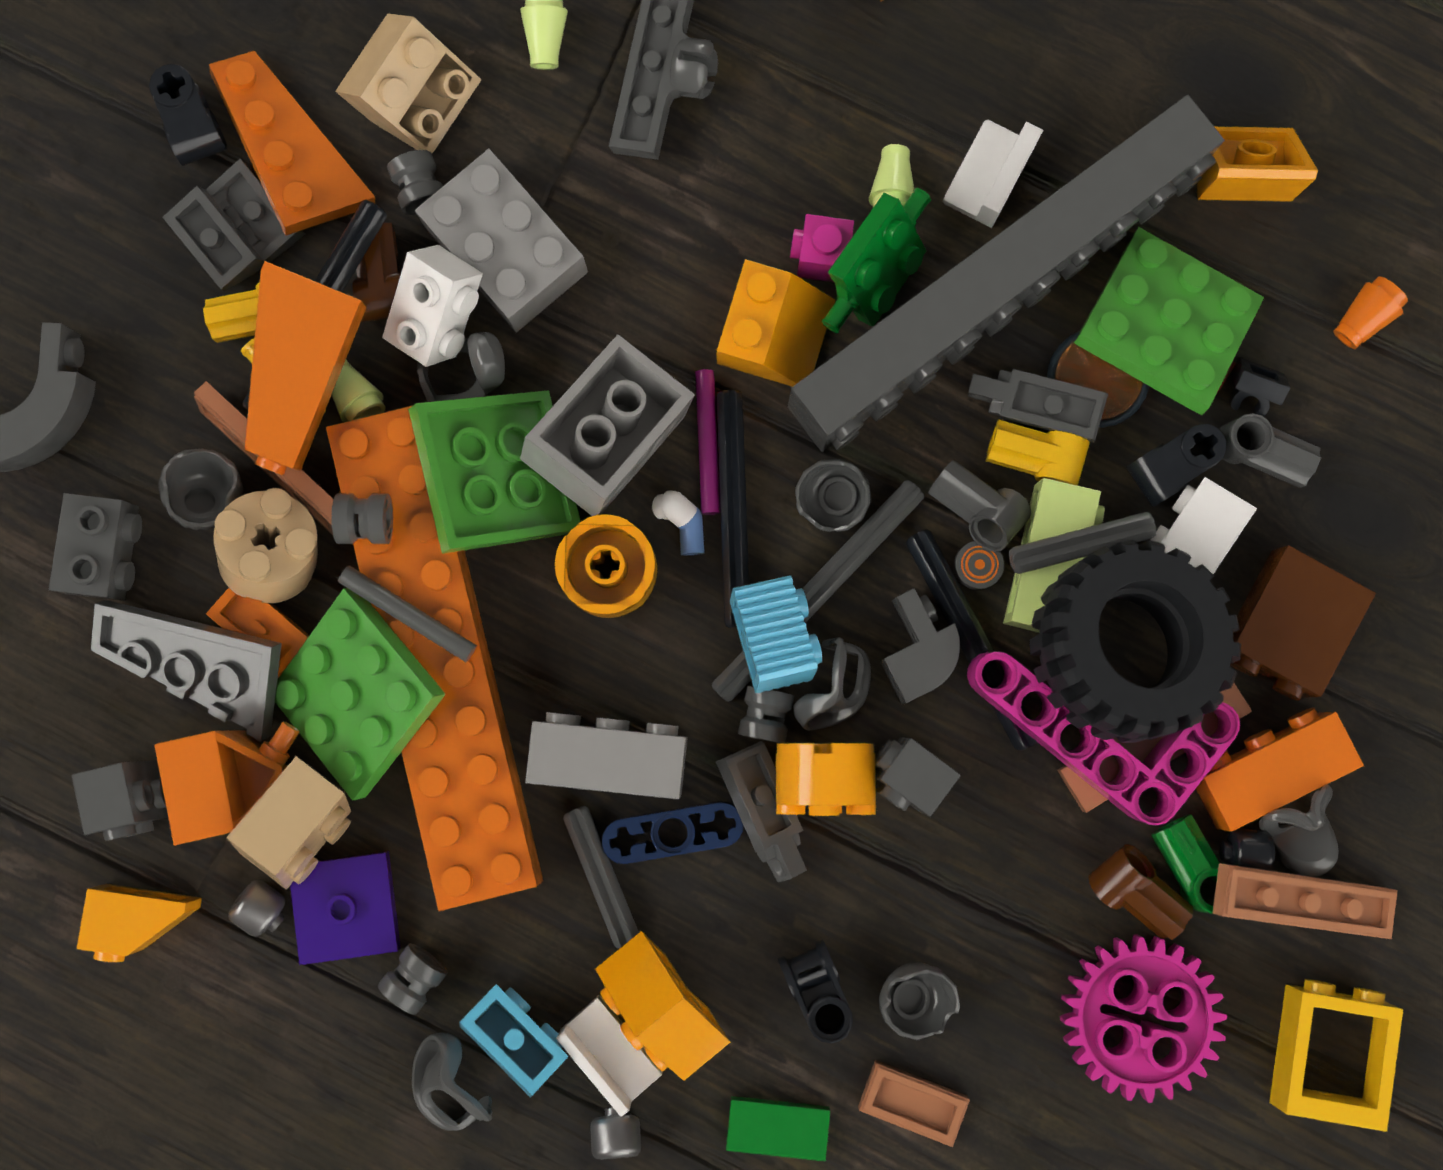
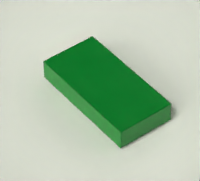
M731 1096L726 1151L826 1161L830 1107Z

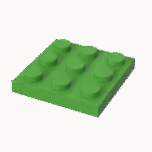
M1138 227L1074 344L1202 416L1210 408L1264 297Z
M549 390L415 403L408 409L442 554L567 535L571 529L580 523L576 503L520 460L525 437L553 407Z
M343 588L277 680L275 703L293 726L300 731L304 740L353 801L367 797L446 694L370 602L350 589Z

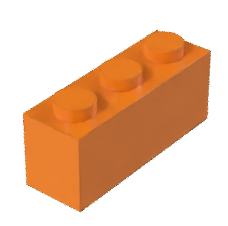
M1315 707L1306 709L1287 719L1289 727L1273 734L1271 729L1256 733L1243 741L1246 746L1245 749L1231 756L1228 751H1225L1196 787L1216 829L1232 832L1363 767L1364 764L1337 712L1317 713Z

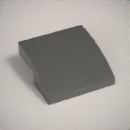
M242 159L233 164L206 190L196 186L163 216V219L214 282L224 291L262 269L264 261L272 262L306 234L301 230L285 236L257 173Z

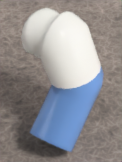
M669 490L664 494L657 495L652 502V511L658 519H668L679 528L681 555L705 554L701 511L680 492Z

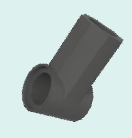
M1258 414L1243 415L1219 428L1226 440V452L1222 458L1224 461L1232 464H1246L1298 488L1306 486L1309 479L1316 472L1321 460V448L1272 427L1266 418ZM1238 429L1244 430L1249 435L1251 442L1249 450L1244 449L1237 440Z
M952 460L944 468L928 492L967 521L973 540L979 546L989 551L1003 550L1031 516L1030 505L1020 493L1008 488L996 491L955 460Z

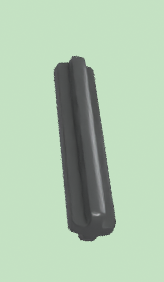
M1143 512L1013 547L1009 550V560L1013 571L1021 574L1085 557L1103 547L1110 548L1118 542L1134 540L1137 543L1151 539L1156 536V526L1152 515L1149 512Z
M581 806L567 812L563 820L613 944L616 948H621L636 936L639 931L611 862L603 850L602 840L590 810L586 806Z

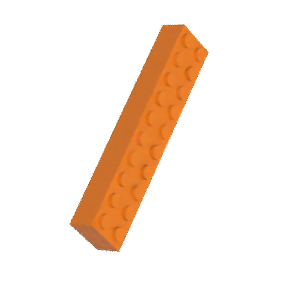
M412 406L328 426L326 430L341 493H352L357 498H368L372 493H388L392 500L393 532L390 543L373 544L368 539H358L353 544L359 572L477 645L471 658L464 662L370 603L446 694L401 751L438 911H443L534 888L544 880L465 550L444 554L441 552L408 410Z

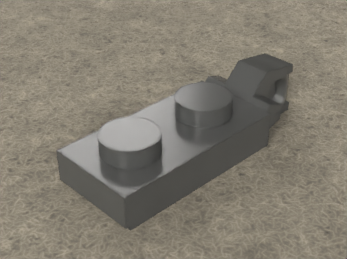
M1013 369L1012 372L1000 370L997 380L973 374L968 389V397L991 403L988 413L1000 416V419L1047 431L1072 433L1093 443L1097 436L1108 397L1106 392Z
M760 741L716 761L755 852H758L757 855L763 863H768L777 882L790 880L807 871L797 849V846L801 845L799 833L803 831L797 815L776 814V768L765 743Z

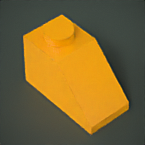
M111 884L87 888L77 949L93 951V959L98 961L123 962L125 961V956L144 950L201 907L202 898Z

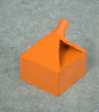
M283 721L270 742L264 741L262 744L246 734L245 730L211 731L154 744L173 844L179 845L231 833L286 769V762L290 757L287 751L300 731Z

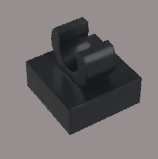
M1239 357L1231 373L1235 388L1230 395V405L1232 409L1238 410L1244 398L1254 396L1258 398V403L1255 405L1253 412L1264 417L1269 411V401L1282 405L1290 390L1285 374Z

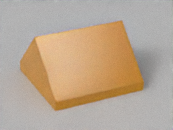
M1215 127L1225 141L1212 155L1217 162L1201 175L1202 179L1197 183V200L1292 202L1316 179L1318 169L1294 128Z

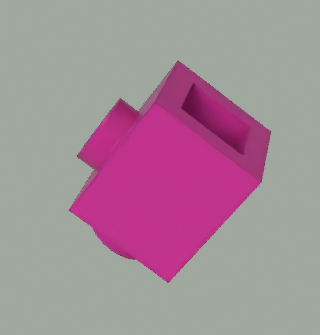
M806 214L804 229H794L790 258L799 259L797 272L799 278L834 282L828 271L851 240L854 220Z

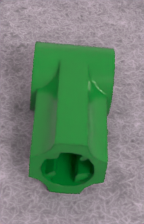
M1187 814L1160 827L1151 836L1180 885L1181 897L1193 906L1194 911L1213 913L1214 901L1211 904H1207L1202 899L1200 886L1207 877L1217 883L1219 862L1193 816Z

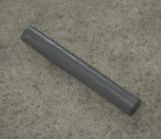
M347 566L338 580L340 584L464 662H467L473 655L477 645L353 567Z

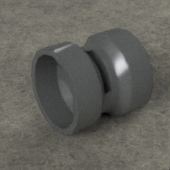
M409 151L393 158L387 165L393 184L398 185L401 190L397 199L403 214L417 215L415 209L443 187L442 182L435 180L434 174L437 166L430 151Z
M337 493L332 505V532L335 542L337 544H354L358 539H368L373 544H389L393 532V506L390 495L388 493H372L368 498H357L352 493Z
M747 686L744 701L748 705L747 715L740 721L738 734L785 744L788 732L784 724L785 717L792 710L795 695L773 690L755 693L754 687ZM764 715H768L767 720L763 719Z
M409 943L399 956L400 964L394 971H388L377 986L381 993L398 1008L416 1015L427 1002L426 993L431 987H437L448 974V971L429 952L415 944Z

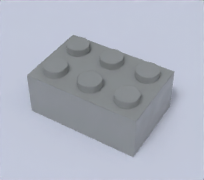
M487 149L415 209L426 230L441 247L483 273L478 290L516 333L588 273L583 255L490 149Z
M617 334L528 433L524 440L520 460L591 516L601 515L683 420L695 394Z
M546 712L545 722L532 721L525 783L679 799L681 797L688 737L678 736L679 726L647 723L646 732L629 731L630 721L597 718L596 727L580 725L581 716L549 712Z

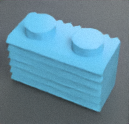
M791 575L733 588L730 605L755 693L811 681L818 669L817 664L822 663V651L816 634L809 635L807 632L804 618L809 616V609L803 589H795Z

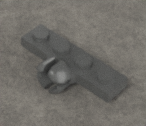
M694 0L641 1L609 143V148L614 154L658 160L673 100L679 97L703 99L711 94L715 82L707 81V76L717 75V52L714 50L713 43L710 40L691 38L686 35Z

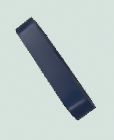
M722 801L617 819L605 829L602 836V847L607 857L616 863H635L730 846L740 838L743 832V823L734 805ZM718 810H724L726 818L735 819L736 826L728 828V837L719 838L716 830L701 832L705 842L694 843L695 826L689 816L690 814L700 813V823L713 821L715 812ZM669 818L681 820L686 825L688 831L684 843L676 847L664 844L659 837L660 825ZM642 822H652L651 840L656 851H646L647 841L633 844L630 854H623L621 847L612 846L611 839L619 835L620 827H627L630 835L645 833Z

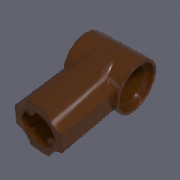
M383 223L356 269L357 279L353 280L352 286L353 297L361 300L367 307L361 322L388 319L401 276L395 227L392 223Z
M1124 844L1089 874V884L1104 904L1116 910L1124 907L1162 939L1170 938L1173 940L1185 930L1187 923L1193 917V906L1156 875V870L1151 861L1134 845Z

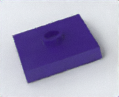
M389 851L318 861L314 870L301 884L298 885L293 881L290 885L299 965L398 952L401 949Z

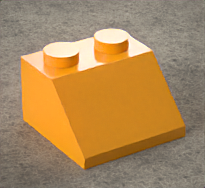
M745 259L717 348V364L793 387L815 369L827 330L821 321L834 305L835 299L793 273Z

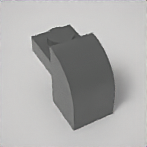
M915 588L892 600L914 644L880 660L901 704L908 703L943 684L954 671L960 654V639L955 623L937 632L933 625L934 622L938 621L937 613L926 595L919 597Z

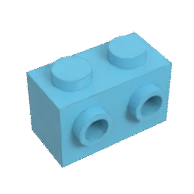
M496 984L459 1024L463 1031L531 1097L569 1056L562 1050L563 1047L556 1039L558 1033L545 1022L539 1027L526 1014L531 1007L514 989L510 987L504 992Z

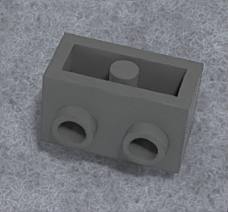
M64 493L49 591L125 601L126 592L132 588L135 579V566L131 562L134 543L138 542L142 533V518L138 514L139 506L123 500Z
M900 737L897 742L895 740H888L876 754V767H878L876 769V780L881 783L876 792L904 811L910 805L918 812L931 817L961 776L912 738Z
M157 760L122 762L72 775L84 835L103 832L105 841L130 837L154 831L153 821L168 818Z

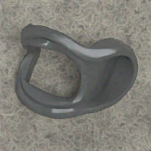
M477 332L471 334L469 338H465L460 352L469 354L477 379L474 385L463 393L436 395L428 378V367L417 361V374L419 375V382L427 401L486 397L490 392L499 387L504 380L505 360L502 346L497 337L490 332Z
M840 637L822 641L821 646L823 648L835 651L832 667V690L830 694H806L793 705L794 716L804 729L819 730L834 726L852 717L864 704L870 688L871 667L869 657L862 648L845 643ZM847 653L858 656L856 684L849 698H845L843 695V679Z
M1329 784L1323 786L1321 790L1315 791L1311 800L1310 810L1307 813L1296 809L1282 808L1266 814L1259 820V828L1271 834L1275 844V852L1281 863L1297 875L1319 877L1331 870L1337 862L1339 853L1338 843L1325 814L1326 807L1333 794Z
M441 1032L429 1035L422 1042L414 1057L412 1091L419 1111L432 1124L447 1131L464 1129L476 1119L479 1121L485 1120L486 1122L491 1121L493 1114L491 1109L492 1099L489 1096H485L477 1101L472 1095L455 1084L454 1078L462 1060L461 1041L450 1033ZM441 1090L457 1100L467 1112L454 1121L433 1102L432 1091Z

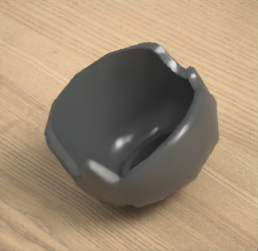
M822 459L803 471L795 487L796 505L799 514L819 530L827 532L849 530L863 520L872 502L869 480L856 465L844 459Z
M922 962L905 963L895 969L886 979L879 995V1009L885 1023L898 1036L914 1040L943 1033L951 1015L958 1013L960 1010L957 986L941 969Z

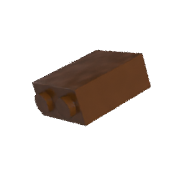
M1289 545L1272 550L1237 615L1240 630L1233 632V642L1241 644V655L1239 661L1233 662L1230 665L1249 676L1257 677L1258 673L1271 679L1275 682L1272 688L1290 699L1300 701L1302 697H1322L1376 593Z

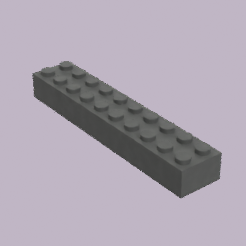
M1187 94L791 388L788 409L821 452L831 445L837 451L860 434L858 430L870 416L875 422L879 421L898 406L897 401L904 395L903 392L910 388L913 393L918 392L937 376L935 373L943 366L942 363L948 360L951 365H954L975 348L973 344L983 336V332L986 331L991 337L1013 320L1011 316L1022 307V303L1028 309L1034 306L1051 292L1050 287L1061 278L1060 275L1065 280L1070 279L1089 263L1088 259L1099 249L1103 253L1122 240L1127 235L1126 231L1137 221L1141 225L1163 209L1165 206L1163 203L1175 193L1180 197L1202 179L1201 175L1217 162L1212 155L1225 141L1224 138Z

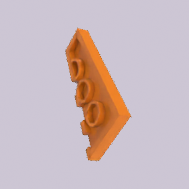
M255 51L209 64L211 77L285 236L355 213L364 200L375 203L373 193Z

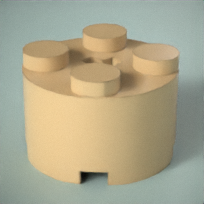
M271 488L266 491L247 493L232 501L215 519L214 546L219 572L223 581L235 594L244 598L249 597L261 600L262 603H279L293 598L307 587L317 564V529L314 519L306 507L291 497L286 491L280 488ZM265 545L275 546V548L268 550Z

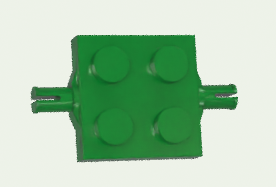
M915 188L904 206L899 199L883 193L828 271V274L836 284L837 301L821 321L826 328L834 333H839L840 328L852 311L859 321L874 327L882 314L892 307L896 294L907 278L918 270L927 251L916 232V220L932 200L930 195L924 190Z

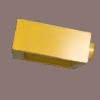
M1304 979L1303 987L1286 984L1269 1103L1287 1115L1387 1132L1403 1009L1385 1002L1386 994L1375 990L1354 987L1352 996L1335 993L1336 985L1313 979ZM1314 1007L1373 1017L1363 1098L1303 1088Z

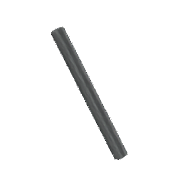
M909 480L904 481L802 588L809 609V616L804 618L805 623L924 499L925 495L916 484ZM744 651L712 683L713 690L727 702L732 701L751 681Z

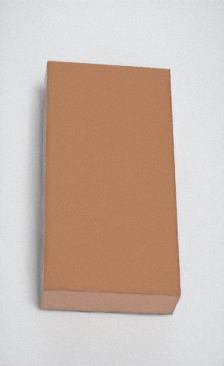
M875 1060L858 1109L861 1112L953 1147L970 1099L967 1095Z

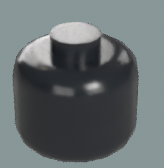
M1240 827L1229 833L1227 841L1221 842L1220 858L1229 865L1272 871L1275 862L1274 840L1267 831Z

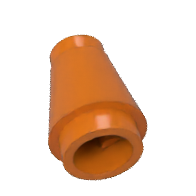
M1379 276L1372 283L1366 282L1333 332L1343 344L1355 350L1361 343L1367 341L1403 314L1402 307L1408 302V298L1396 284Z

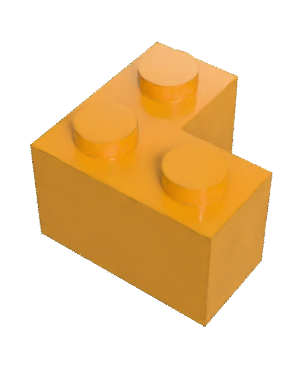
M640 931L595 968L605 985V988L600 991L602 998L616 1015L621 1014L625 1020L620 1025L622 1033L636 1050L639 1051L644 1047L647 1055L660 1071L663 1072L670 1068L685 1081L730 1043L710 1009L686 987L666 954L643 931Z

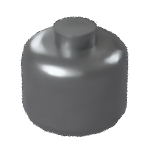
M255 880L244 889L233 903L228 913L229 920L254 937L262 935L267 929L273 932L285 917L280 913L285 905L284 896L266 882Z
M614 1108L604 1109L605 1116L592 1120L590 1126L591 1151L596 1159L628 1158L637 1156L640 1153V1122L635 1115L624 1114L621 1117Z

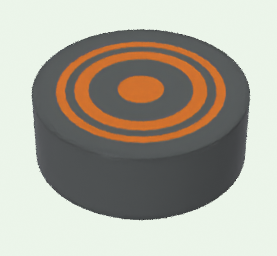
M972 541L957 552L953 562V569L956 578L962 585L969 589L982 590L994 585L1000 579L1004 570V559L1000 551L986 550L975 541Z

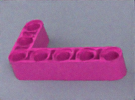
M1004 652L979 654L968 666L967 678L975 692L1035 739L1123 813L1134 820L1149 825L1164 824L1177 813L1235 740L1240 729V720L1237 712L1232 706L1222 702L1214 711L1218 719V728L1214 734L1207 736L1202 730L1201 722L1190 728L1163 736L1143 762H1140L1115 740H1103L1092 736L1090 732L1091 725L1079 728L1081 738L1078 746L1073 750L1067 751L1061 744L1060 735L1063 728L1071 724L1066 720V716L1070 711L1065 706L1057 709L1053 707L1047 699V695L1053 692L1050 687L1044 682L1038 683L1037 677ZM991 660L998 662L1004 670V679L996 688L988 687L982 678V670L985 664ZM1034 692L1041 698L1042 711L1035 719L1030 720L1022 713L1021 702L1025 695ZM1182 749L1187 755L1188 764L1181 774L1175 775L1170 766V759L1175 751ZM1112 755L1118 762L1119 772L1112 781L1105 782L1099 772L1100 765L1106 757ZM1152 787L1157 795V804L1151 812L1144 814L1139 806V797L1144 790Z

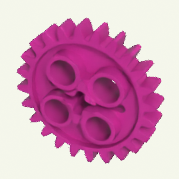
M1134 934L1131 948H1128L1123 940L1118 937L1113 938L1114 953L1110 954L1102 947L1096 946L1095 951L1099 961L1095 965L1085 959L1079 961L1087 973L1084 978L1072 975L1068 977V980L1078 990L1076 994L1062 995L1061 999L1073 1007V1012L1061 1015L1060 1021L1065 1025L1074 1027L1075 1030L1066 1034L1063 1039L1069 1046L1081 1045L1072 1055L1073 1060L1078 1065L1090 1062L1085 1075L1092 1081L1103 1076L1102 1087L1111 1094L1120 1084L1121 1095L1126 1100L1131 1101L1135 1096L1137 1088H1139L1142 1098L1148 1103H1152L1155 1088H1158L1166 1098L1171 1100L1173 1099L1172 1084L1177 1082L1187 1091L1192 1090L1188 1075L1193 1071L1197 1075L1206 1078L1208 1074L1200 1063L1202 1059L1207 1058L1215 1061L1219 1059V1056L1209 1048L1211 1041L1219 1042L1226 1039V1036L1213 1029L1214 1023L1227 1020L1226 1014L1212 1008V1005L1224 998L1223 994L1216 990L1205 989L1212 983L1215 977L1207 971L1196 973L1201 960L1193 955L1182 961L1184 955V948L1174 943L1166 951L1165 940L1154 936L1149 948H1147L1144 937ZM1131 975L1134 982L1132 992L1123 999H1116L1114 995L1116 981L1122 976ZM1173 987H1179L1182 993L1180 1004L1175 1009L1165 1010L1163 1006L1165 993ZM1103 1004H1108L1140 1015L1145 1014L1147 1010L1161 1020L1183 1022L1186 1027L1183 1031H1177L1149 1021H1141L1140 1025H1138L1127 1016L1102 1013L1100 1007ZM1121 1025L1123 1028L1121 1042L1115 1047L1106 1048L1103 1044L1105 1031L1111 1026ZM1170 1037L1172 1045L1169 1054L1162 1059H1154L1152 1054L1155 1042L1160 1038Z

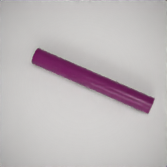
M705 369L695 371L701 513L703 515H714L721 513L714 370Z

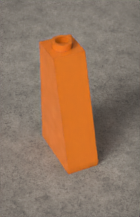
M264 261L260 274L244 450L258 455L255 465L284 476L287 467L301 471L367 307L357 298L267 261Z

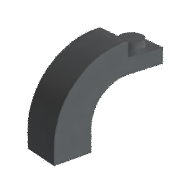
M42 322L39 367L34 388L22 404L0 415V472L27 468L51 457L73 438L87 417L94 397L96 382L78 373V368L83 365L85 357L84 345L80 339L81 335L62 323Z

